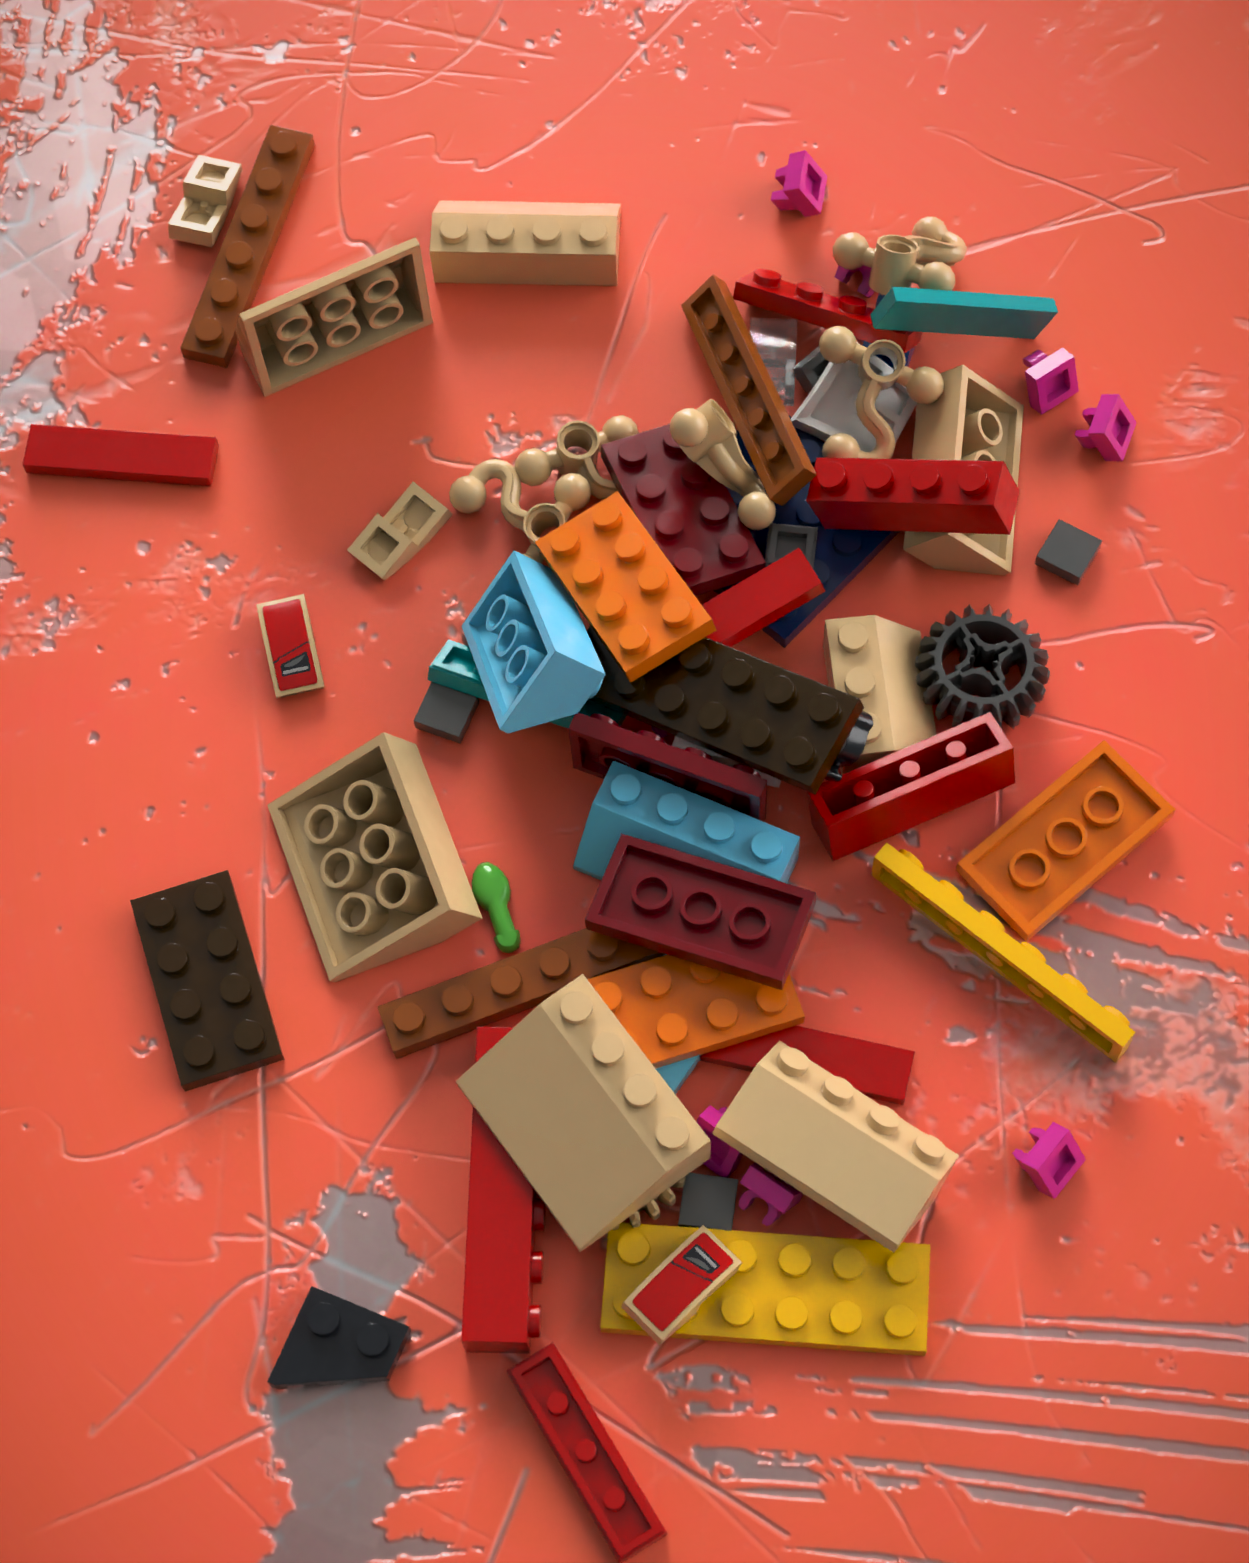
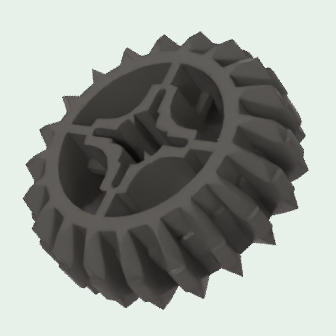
M969 604L964 609L963 618H960L950 610L949 614L945 617V625L935 622L931 626L930 637L924 636L921 640L919 647L921 654L916 656L915 667L921 671L917 674L916 682L919 686L927 688L923 694L924 703L926 705H937L935 716L938 720L951 715L953 716L952 727H955L963 722L991 712L1000 727L1002 721H1004L1014 729L1019 724L1020 715L1029 718L1034 713L1036 706L1034 702L1040 703L1043 700L1046 691L1043 685L1047 684L1050 671L1049 668L1045 667L1049 656L1047 650L1038 649L1041 644L1039 633L1026 635L1029 626L1026 619L1013 624L1010 622L1012 614L1009 609L1003 612L1001 617L993 615L990 604L984 608L983 614L976 615L974 609ZM957 649L960 653V664L955 666L954 672L946 675L942 662L950 652ZM1017 664L1021 673V680L1013 689L1008 691L1004 685L1006 680L1004 675L1008 674L1010 667Z

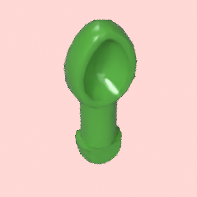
M482 862L473 873L472 892L477 904L489 913L496 935L494 942L498 949L504 953H513L519 948L521 938L520 932L514 927L507 906L511 895L509 881L504 872L490 862Z

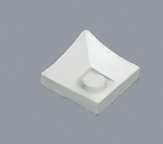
M874 355L869 359L870 367L877 375L887 376L893 373L894 369ZM849 360L840 364L829 362L806 399L792 416L793 426L825 442L834 434H849L856 439L861 451H872L876 447V439L862 424L856 411L855 403L862 385L858 374V365ZM896 382L890 388L880 390L875 401L876 411L884 418L894 432L895 443L917 404L907 393V388Z

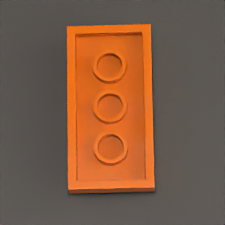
M618 491L535 541L546 563L630 683L716 631L712 618Z
M1103 740L957 863L956 871L1027 942L1173 817L1176 809Z
M664 955L587 979L655 1069L804 1023L805 1015L790 973L783 990H779L674 956Z

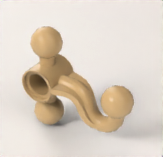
M929 216L916 222L912 235H883L879 237L875 249L869 247L865 237L854 232L842 234L837 238L833 246V257L837 264L844 269L853 270L863 265L870 267L869 287L882 295H886L892 287L911 288L912 282L918 284L920 289L952 291L955 286V274L950 266L961 261L967 252L963 239L949 232L942 220Z
M834 326L825 330L819 341V349L822 356L831 363L840 364L849 360L858 365V374L862 385L855 403L856 411L862 424L875 437L876 447L870 452H863L860 450L855 438L849 434L838 433L830 436L824 443L822 449L823 458L890 459L894 453L896 443L891 427L875 409V401L880 390H886L896 382L907 388V393L915 402L924 405L931 404L937 401L943 394L944 381L941 374L934 368L927 366L918 367L915 370L905 366V353L894 341L886 339L876 340L866 348L856 342L854 334L846 327ZM878 354L887 356L893 363V373L887 376L877 375L872 371L869 359Z
M709 399L697 409L684 408L676 412L671 419L669 428L673 440L693 462L697 463L710 476L743 496L739 503L738 515L740 521L747 528L762 530L768 527L775 518V504L769 499L757 473L742 455L736 438L737 431L735 425L725 411L714 400Z
M623 415L610 418L600 432H597L592 425L584 421L568 422L558 432L555 449L544 452L537 448H531L520 453L515 461L516 473L519 475L522 483L530 486L541 485L547 481L554 469H557L561 475L568 473L580 474L591 485V495L599 499H605L618 490L613 480L602 478L596 469L601 445L638 434V428L631 418ZM578 446L582 447L587 452L585 454L575 455L570 453L567 449L569 447Z
M493 459L478 464L468 476L458 478L451 485L449 492L450 502L453 507L462 513L470 514L479 511L485 504L487 497L485 484L487 481L493 478L500 479L503 483L501 512L506 521L514 527L523 530L528 537L531 545L523 555L542 564L544 558L540 554L535 541L540 539V535L545 529L563 525L568 522L567 520L572 511L584 508L590 500L591 485L580 474L568 473L562 475L556 481L554 487L555 504L540 503L530 508L529 511H525L519 505L521 480L516 473L515 467L507 461Z

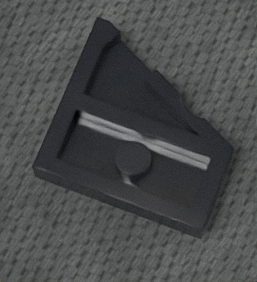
M311 1286L267 1383L276 1389H288V1386L320 1384V1386L341 1385L346 1381L360 1380L363 1383L389 1381L409 1338L411 1329L405 1324Z

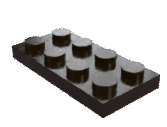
M229 871L219 872L130 900L179 1079L184 1091L285 1060Z

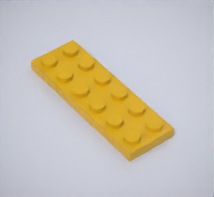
M621 1222L618 1230H610L608 1232L600 1324L602 1333L649 1336L621 1306L629 1295L699 1228L641 1224L639 1227L633 1228L631 1223ZM708 1229L742 1264L729 1280L701 1303L696 1314L670 1336L671 1338L925 1356L927 1352L930 1244L902 1242L893 1253L875 1240Z

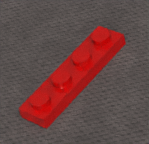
M756 269L737 280L735 284L734 300L825 329L834 326L846 327L854 334L855 338L869 343L883 339L894 341L906 353L921 341L922 332L874 329L870 316L874 309L867 307V302L861 298L854 296H841L840 298L824 293L823 287L813 283L800 282L796 285L781 280L782 276L772 270Z

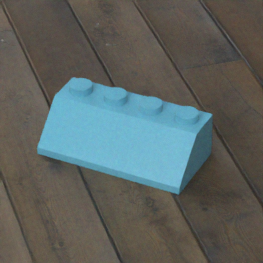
M513 550L462 624L463 632L499 730L506 733H512L578 714L586 701L598 693L603 677L606 675L574 601L551 568Z
M613 761L592 803L573 869L602 880L622 833L788 883L799 858L800 836Z

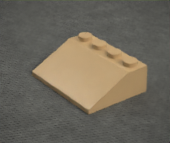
M416 237L240 313L235 331L242 354L265 397L432 324L433 320L420 244Z
M383 732L267 805L329 981H340L441 943L482 919L476 899L415 743Z
M583 974L535 1007L456 1080V1084L579 1252L583 1251L711 1158V1140Z

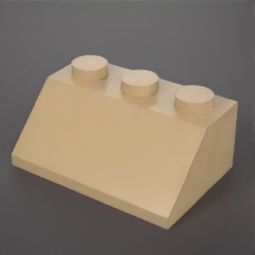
M877 615L825 620L823 650L828 685L859 698L864 706L863 711L869 713L873 718V727L868 733L861 756L855 763L840 767L841 775L937 735L932 705H926L923 701V694L927 688L919 686L916 682L917 674L921 672L915 667L916 656L921 654L919 651L922 640L920 631Z

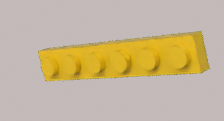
M888 843L874 856L871 876L1116 1063L1128 1049L1135 1034V1031L1129 1027L1128 1019L1120 1011L1108 1005L1102 1007L1087 995L1086 987L1078 979L1066 973L1060 975L1046 964L1044 955L1036 947L1027 942L1020 944L1004 932L1003 924L995 916L987 911H980L979 913L963 901L962 893L953 884L946 880L938 882L925 872L920 860L911 852L905 849L898 851Z

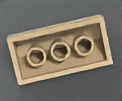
M439 201L432 212L429 250L434 283L617 286L621 204Z
M964 365L940 373L944 381V390L940 398L931 404L917 403L912 459L1004 461L1018 487L1024 406ZM1015 515L1010 535L905 531L903 550L934 569L1006 575L1011 573Z
M781 1041L757 1063L712 1132L714 1136L893 1253L934 1202L959 1157L958 1154L945 1147L936 1137L923 1133L900 1118L889 1107L873 1101L853 1088L847 1080L834 1076L809 1060L800 1050L791 1048Z

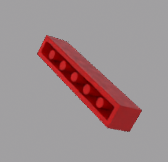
M477 1027L475 1063L514 1027ZM474 1107L472 1115L461 1342L465 1352L530 1354L531 1338H540L541 1305H532L533 1284L543 1283L544 1254L543 1251H534L535 1231H545L546 1205L540 1198H537L535 1190Z

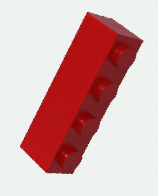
M817 457L814 466L817 475L811 480L806 501L825 529L1010 535L1020 490L1004 461Z
M988 712L842 775V779L838 782L826 781L821 784L816 795L807 791L812 826L832 861L838 860L1015 784L1014 749L992 713Z

